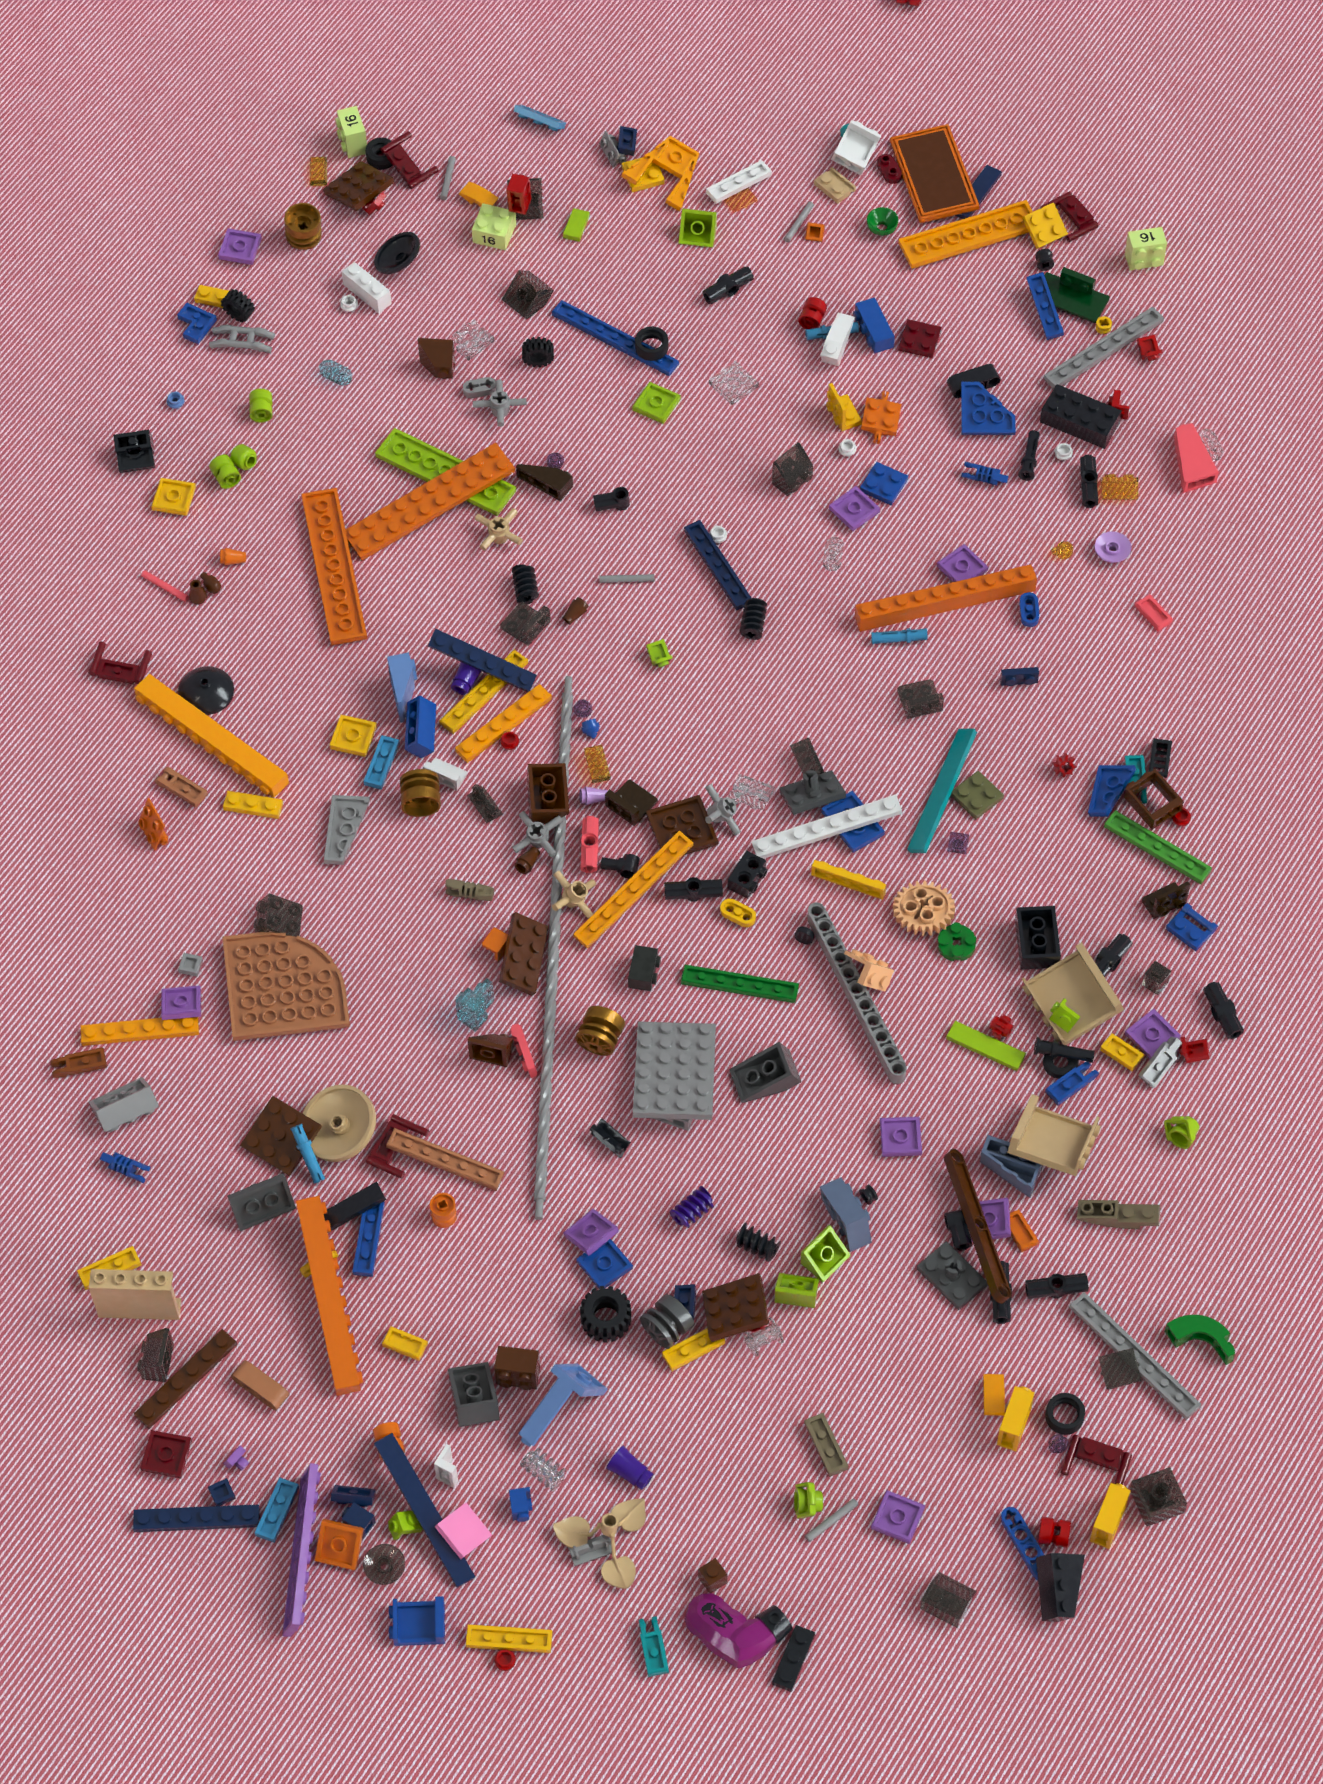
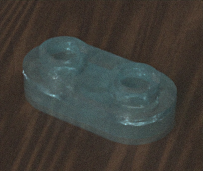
M324 360L320 363V374L324 378L339 385H348L352 381V372L349 368L333 360Z

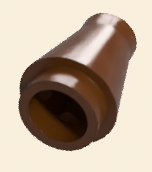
M193 580L190 582L189 600L196 605H200L205 602L207 593L199 580Z
M577 597L576 600H572L562 618L567 624L571 625L576 619L587 612L589 606L583 599Z
M531 847L527 852L518 857L515 863L516 870L522 874L531 872L540 855V851L536 847Z

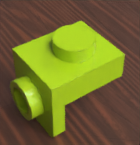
M664 639L646 645L653 666L658 665L660 668L669 665V661L673 658L672 655H669Z
M1063 998L1060 1003L1056 1001L1050 1009L1052 1014L1049 1020L1068 1033L1080 1016L1065 1005L1067 1000Z
M412 1510L396 1512L388 1521V1528L394 1540H398L403 1534L419 1533L423 1530Z

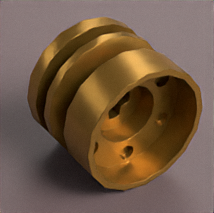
M297 203L287 209L284 217L287 242L292 247L300 250L311 249L318 245L322 235L319 210L309 203Z
M415 769L404 773L400 777L401 809L405 814L413 817H426L439 811L441 808L439 776L435 772L427 769Z
M590 1006L584 1015L583 1024H581L575 1036L576 1042L591 1053L600 1056L612 1055L618 1043L617 1038L620 1037L624 1029L625 1020L621 1015L609 1008Z

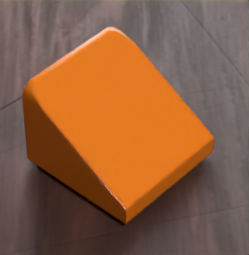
M808 222L805 240L822 242L825 225Z

